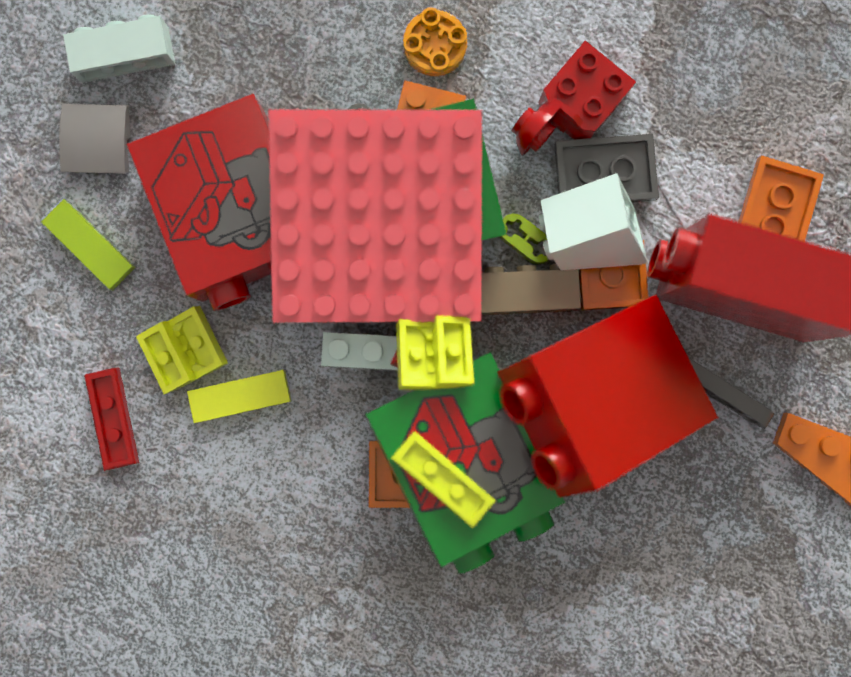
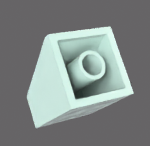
M617 173L541 200L543 214L539 215V222L547 236V240L543 241L544 251L549 260L553 259L561 271L648 263L636 210Z

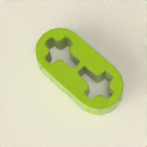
M512 213L503 218L504 225L506 223L513 225L515 222L519 223L520 227L518 230L525 236L522 239L517 234H513L511 237L507 234L502 235L500 238L503 242L533 264L540 265L549 260L543 254H539L537 257L532 254L534 248L527 242L529 239L538 245L540 242L546 241L547 236L543 231L519 214Z

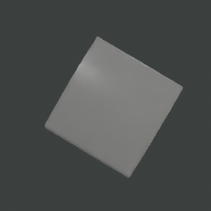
M63 103L61 106L59 130L61 172L128 173L127 139L131 138L129 105Z

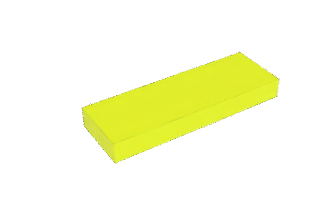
M285 370L187 391L193 423L292 402Z
M415 431L412 432L391 457L392 460L472 528L496 501Z

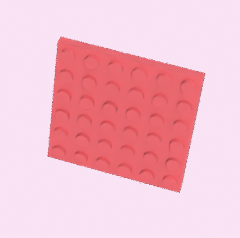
M269 110L273 323L398 322L399 319H409L413 322H434L436 316L468 317L470 322L481 321L482 110Z

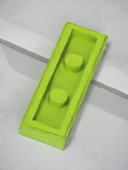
M65 199L41 221L109 290L113 291L136 268Z

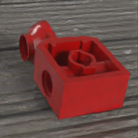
M585 40L543 89L538 101L539 108L537 111L529 107L513 126L511 131L516 134V143L520 154L524 156L530 149L537 152L548 140L555 128L566 133L574 140L592 138L629 94L636 81Z

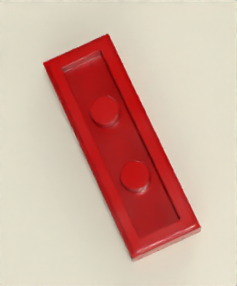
M116 367L85 374L104 471L139 463L120 368Z

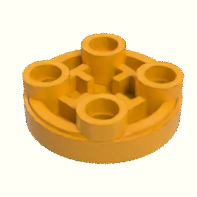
M434 7L426 8L410 21L404 32L403 48L406 59L415 70L424 75H446L454 71L465 57L467 31L462 23L452 14L437 10Z

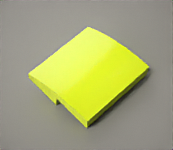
M193 306L169 321H162L136 336L164 395L228 364L201 306Z
M436 316L434 322H413L409 319L398 320L396 323L398 390L446 389L472 386L474 384L470 319L468 317Z

